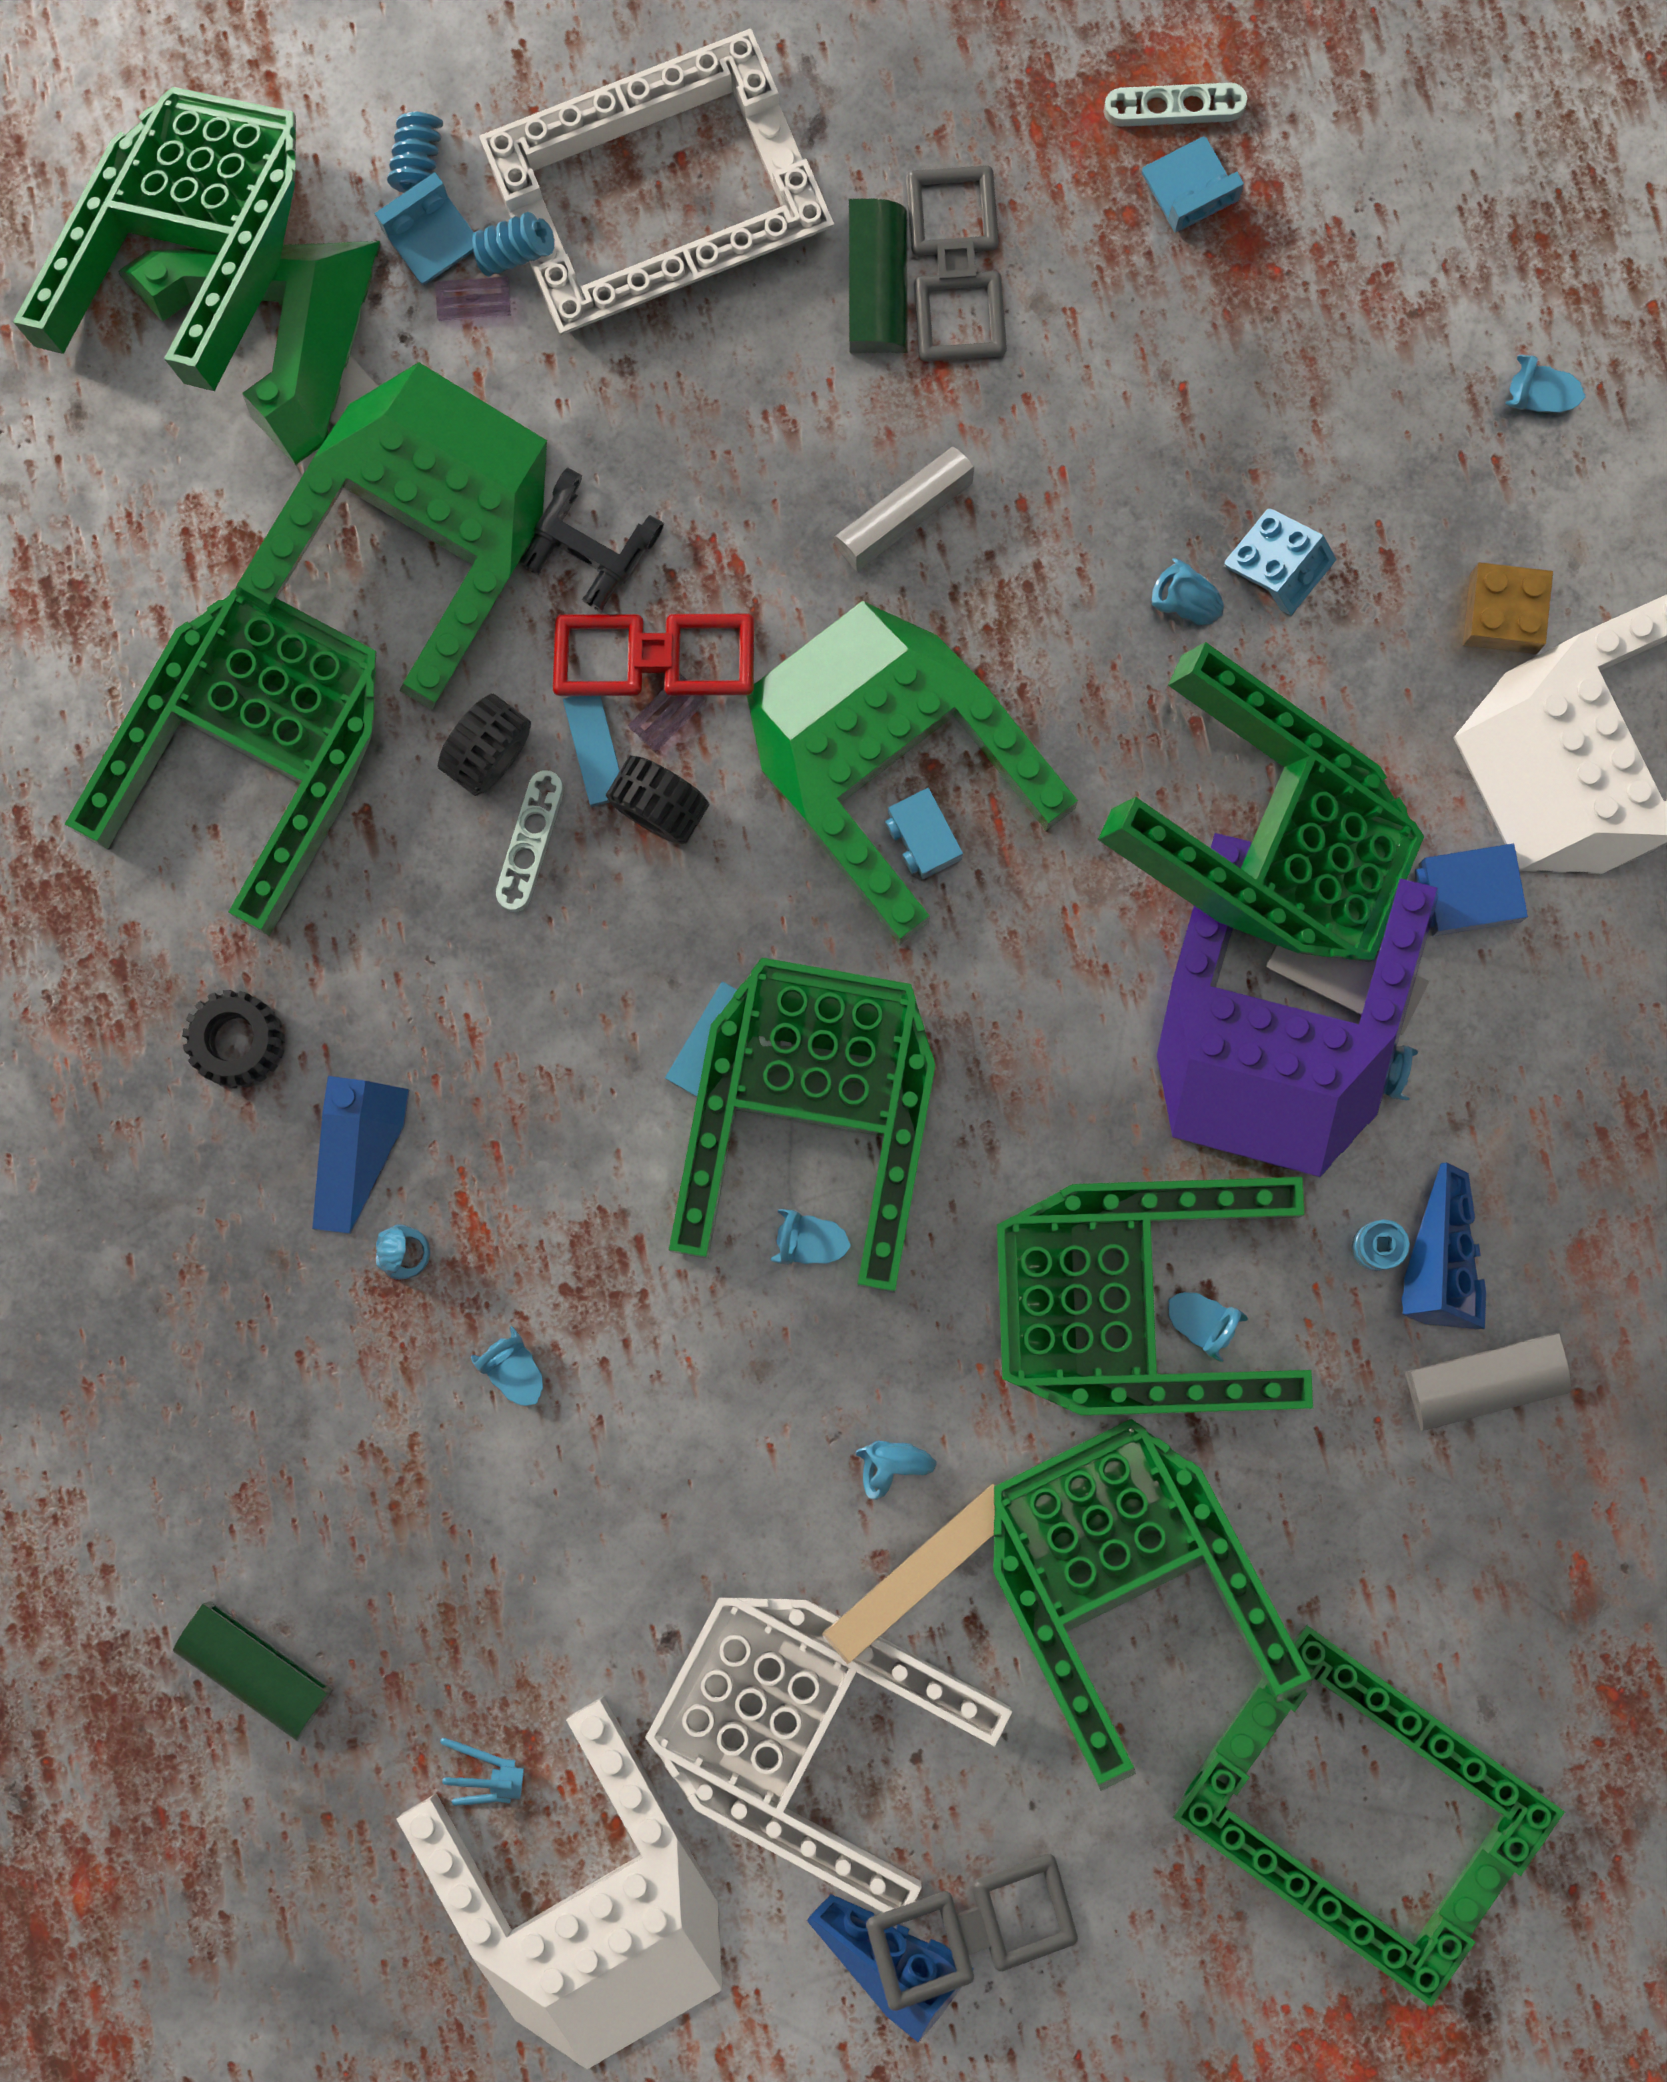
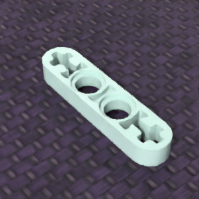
M1236 83L1118 88L1111 91L1106 97L1104 115L1109 123L1120 127L1229 122L1237 120L1242 116L1247 103L1246 91ZM1213 95V103H1215L1214 110L1210 111V96ZM1188 96H1197L1203 101L1204 106L1200 111L1191 112L1184 107L1183 101ZM1225 96H1232V100L1236 102L1233 109H1229L1227 103L1224 102ZM1155 97L1161 98L1166 102L1167 109L1163 113H1153L1148 109L1147 102ZM1137 99H1142L1140 106L1141 114H1136ZM1116 101H1123L1124 106L1127 107L1124 114H1118V109L1115 108Z
M543 770L537 772L529 782L496 888L497 901L509 912L522 911L531 901L561 804L564 787L561 779L552 771ZM547 779L551 780L552 786L556 789L555 793L548 792L544 802L546 806H552L549 812L540 806H530L532 801L540 803L542 793L537 786L538 784L544 785ZM540 814L545 818L546 826L540 833L534 834L526 830L525 821L530 815ZM522 849H529L535 855L533 865L527 869H520L514 863L516 853ZM510 871L522 877H530L528 882L520 880L518 890L523 894L522 899H515L513 904H509L508 897L504 895L505 890H512L516 879L513 876H509Z

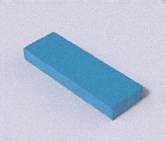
M571 696L563 698L589 804L591 807L610 803L606 793L620 772L601 696Z
M723 981L665 1077L666 1080L695 1097L698 1095L710 1025L737 991V989Z

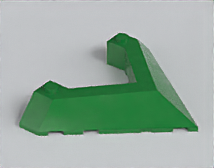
M380 241L283 245L279 267L261 300L276 301L282 306L272 372L242 392L250 417L295 466L318 450L327 438L329 432L327 428L331 413L335 411L341 389V377L344 368H347L361 318L362 302L365 303L372 279L371 270L375 257H378L381 247ZM197 248L147 250L118 270V273L163 322L195 300L219 253Z

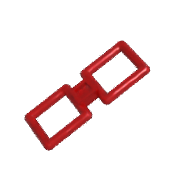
M747 613L670 614L666 618V633H643L644 620L639 614L559 615L555 619L553 692L557 696H637L642 691V673H665L664 690L670 696L750 695L754 690V617ZM740 628L739 680L679 681L680 629ZM570 629H629L627 681H568Z

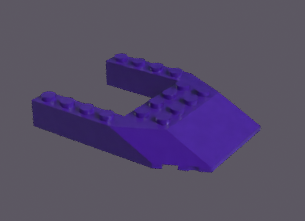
M1215 833L1211 849L1241 869L1252 842ZM1400 878L1359 1024L1216 988L1233 928L1216 921L1194 906L1173 976L1157 1051V1060L1172 1137L1320 1178L1334 1160L1350 1146L1367 1124L1369 1125L1378 1115L1438 901V887Z

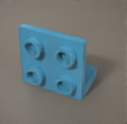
M1201 137L1144 166L1141 172L1174 233L1239 201L1244 186L1238 172L1227 175L1206 137Z
M436 172L375 213L381 230L421 285H426L474 252L472 243L474 232L449 199L444 183Z
M1269 508L1233 550L1224 564L1227 569L1269 590L1279 609L1291 616L1337 559L1323 534Z

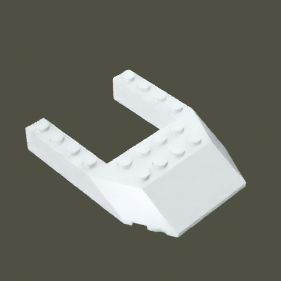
M1667 595L1580 633L1506 672L1453 737L1505 845L1512 843L1515 845L1519 871L1604 874L1667 845V800L1663 801L1600 671L1667 641Z
M719 1597L645 1738L662 1759L665 1767L680 1785L696 1811L883 1913L914 1902L922 1888L920 1880L791 1811L786 1806L856 1672L994 1747L1013 1712L1011 1707L880 1636L853 1661L846 1664L822 1635L840 1616L808 1600Z
M604 1696L570 1715L566 1721L641 1855L511 1930L437 1793L405 1811L397 1818L401 1829L470 1955L515 2021L585 2069L593 2067L722 1991L718 1900Z

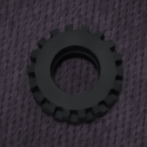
M491 693L485 696L465 713L448 736L439 755L438 769L474 796L484 793L505 774L521 752L530 733L531 721L496 694Z
M629 756L606 793V797L611 805L623 815L650 832L670 842L687 844L710 805L705 796L689 782L665 767L639 756Z
M223 990L221 995L216 993L208 995L209 1000L205 1003L199 1001L195 1005L198 1009L194 1015L189 1013L186 1021L190 1022L189 1028H183L182 1037L187 1039V1044H183L184 1053L190 1056L188 1061L191 1066L199 1071L198 1073L204 1078L228 1088L237 1089V1086L247 1088L253 1086L252 1082L254 1081L261 1083L267 1079L265 1074L269 1070L275 1071L278 1065L274 1063L277 1057L282 1058L284 1050L280 1047L281 1043H285V1034L280 1030L283 1026L280 1019L274 1015L275 1012L255 996L253 997L242 991L236 993L232 990ZM242 1018L248 1021L252 1027V1045L249 1051L241 1058L233 1061L223 1060L219 1057L215 1048L217 1032L226 1022Z

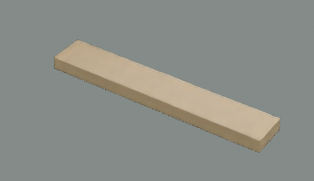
M994 1484L986 1488L822 1633L846 1664L853 1661L994 1535Z

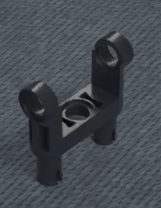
M568 467L557 480L552 492L553 499L534 528L536 537L523 558L520 559L519 564L528 571L531 568L533 574L539 575L554 548H561L599 572L588 592L583 596L582 601L590 607L594 605L595 610L602 612L617 585L625 584L644 551L651 550L663 530L664 522L649 515L642 525L638 523L620 554L563 522L578 497L575 493L582 480L581 474Z

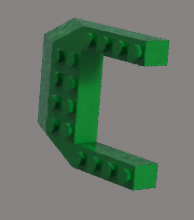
M171 87L159 98L154 106L148 107L138 116L141 122L126 135L120 131L111 139L13 323L34 347L64 354L128 233L219 253L164 358L183 384L215 392L279 267L295 187L296 115L293 111Z
M418 362L348 405L313 457L237 583L235 594L269 613L343 488L347 489L472 565L399 690L432 710L535 535L534 528L543 515L547 440Z
M235 588L228 597L223 600H217L207 607L206 612L191 622L187 621L176 628L66 820L65 825L76 833L108 849L181 721L290 778L300 785L228 911L236 919L270 936L343 807L372 738L377 652L279 599L276 600L270 612L267 613L235 594Z
M861 601L754 684L753 692L747 695L763 774L899 945L927 925L930 915L841 805L859 789L947 721L955 717L1045 831L1049 830L1076 808L1077 798L986 685L938 635L864 601Z
M1207 642L1181 655L1168 686L1284 767L1240 869L1137 797L1111 809L1098 837V841L1222 924L1298 954L1365 962L1374 961L1384 937L1400 878L1407 880L1424 839V835L1416 822L1408 816L1407 808L1401 798H1394L1384 782L1387 778L1384 771L1377 763Z
M763 957L752 969L751 974L740 985L732 999L710 1025L669 1251L709 1259L736 1111L884 1137L857 1285L895 1293L935 1071L934 1058L925 1033L912 984ZM759 1036L764 1037L766 1041H771L772 1046H762ZM781 1041L789 1042L794 1046H781Z
M1303 1177L1071 1184L997 1224L1002 1379L1081 1416L1313 1409L1312 1370L1157 1374L1151 1222L1299 1218L1304 1216Z
M1132 1418L994 1486V1575L1100 1791L1135 1775L1136 1772L1067 1632L1203 1564L1205 1565L1276 1704L1312 1686L1311 1675L1202 1469L1172 1450L1171 1446L1164 1441L1154 1437L1146 1428Z

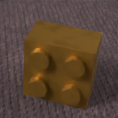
M1478 562L1470 573L1463 646L1537 654L1545 646L1547 639L1553 571Z

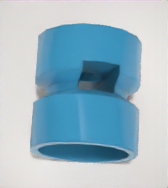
M1383 1219L1368 1223L1356 1232L1352 1241V1252L1359 1265L1365 1269L1382 1271L1394 1268L1402 1263L1408 1254L1410 1243L1408 1235L1402 1226L1394 1221Z

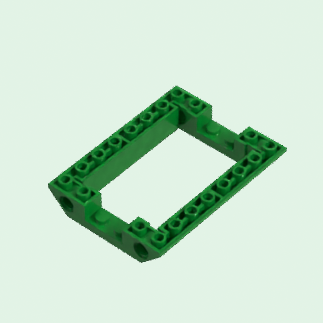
M1306 1625L1292 1641L1312 1680H1317L1501 1814L1414 1943L1225 1806L1232 1795L1237 1796L1250 1778L1247 1774L1248 1770L1290 1710L1296 1712L1308 1695L1306 1689L1276 1704L1266 1682L1262 1678L1191 1779L1173 1818L1432 2007L1476 1943L1470 1937L1514 1872L1520 1877L1522 1876L1565 1811Z

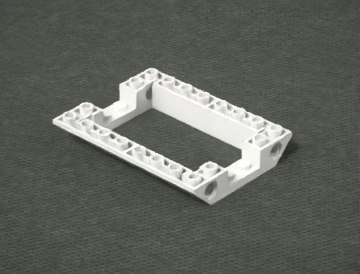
M751 28L479 136L510 217L517 216L521 218L522 214L530 212L537 219H544L553 231L555 244L552 254L546 257L541 256V258L529 261L560 335L834 227L833 220L807 159H802L781 110L778 90ZM733 92L781 207L583 285L580 290L576 274L568 255L565 254L533 171Z

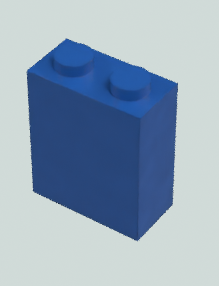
M1514 843L1426 857L1418 864L1419 869H1415V881L1417 883L1438 887V901L1430 926L1432 937L1521 923L1528 917Z

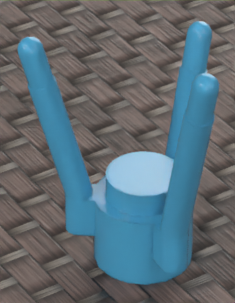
M447 1738L440 1740L443 1746L501 1767L500 1770H492L491 1780L443 1778L442 1783L444 1785L490 1788V1793H493L454 1798L452 1805H473L492 1802L510 1803L511 1799L520 1800L524 1768L515 1767V1760L502 1759Z

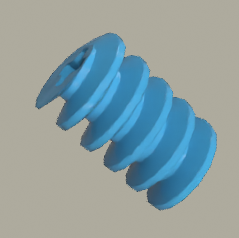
M417 111L398 116L396 120L398 130L394 133L395 144L391 150L393 158L389 162L391 172L387 175V182L393 189L405 193L431 175L425 172V170H434L437 163L427 158V156L439 154L438 147L430 144V142H439L441 140L440 133L432 130V128L437 129L443 126V120L437 116Z
M525 212L521 215V218L517 216L512 217L509 222L502 221L497 224V227L491 225L485 231L478 230L474 232L472 237L476 263L480 271L487 277L499 274L506 269H513L517 265H524L529 261H535L541 258V256L546 257L552 254L555 244L553 231L549 224L542 218L537 219L530 212Z

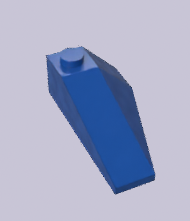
M328 1076L322 1112L312 1229L351 1234L371 1194V1190L404 1128L409 1089L365 1080Z
M1447 1162L1440 1164L1404 1277V1292L1402 1294L1403 1315L1423 1324L1478 1330L1485 1329L1486 1286L1484 1279L1478 1280L1475 1257L1481 1256L1479 1244H1474L1470 1230V1224L1475 1220L1469 1173Z
M830 1894L809 1916L807 1922L887 2018L919 2042L938 2021L961 1987L898 2011L891 2010L887 2003L866 1927L867 1920L875 1916L874 1913ZM900 1924L896 1928L890 1927L884 1930L901 1992L957 1971L952 1952L944 1944L933 1939L929 1943L908 1934L909 1928Z

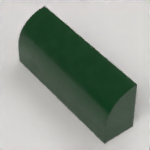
M871 198L849 199V353H908L907 209L894 201Z
M211 1601L200 1606L180 1635L173 1649V1652L296 1741L300 1739L334 1691Z

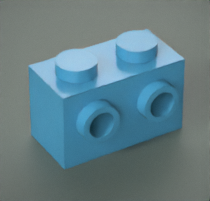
M929 787L888 807L890 819L885 821L886 826L894 841L901 838L907 850L902 856L912 874L918 871L923 880L962 860L963 852Z

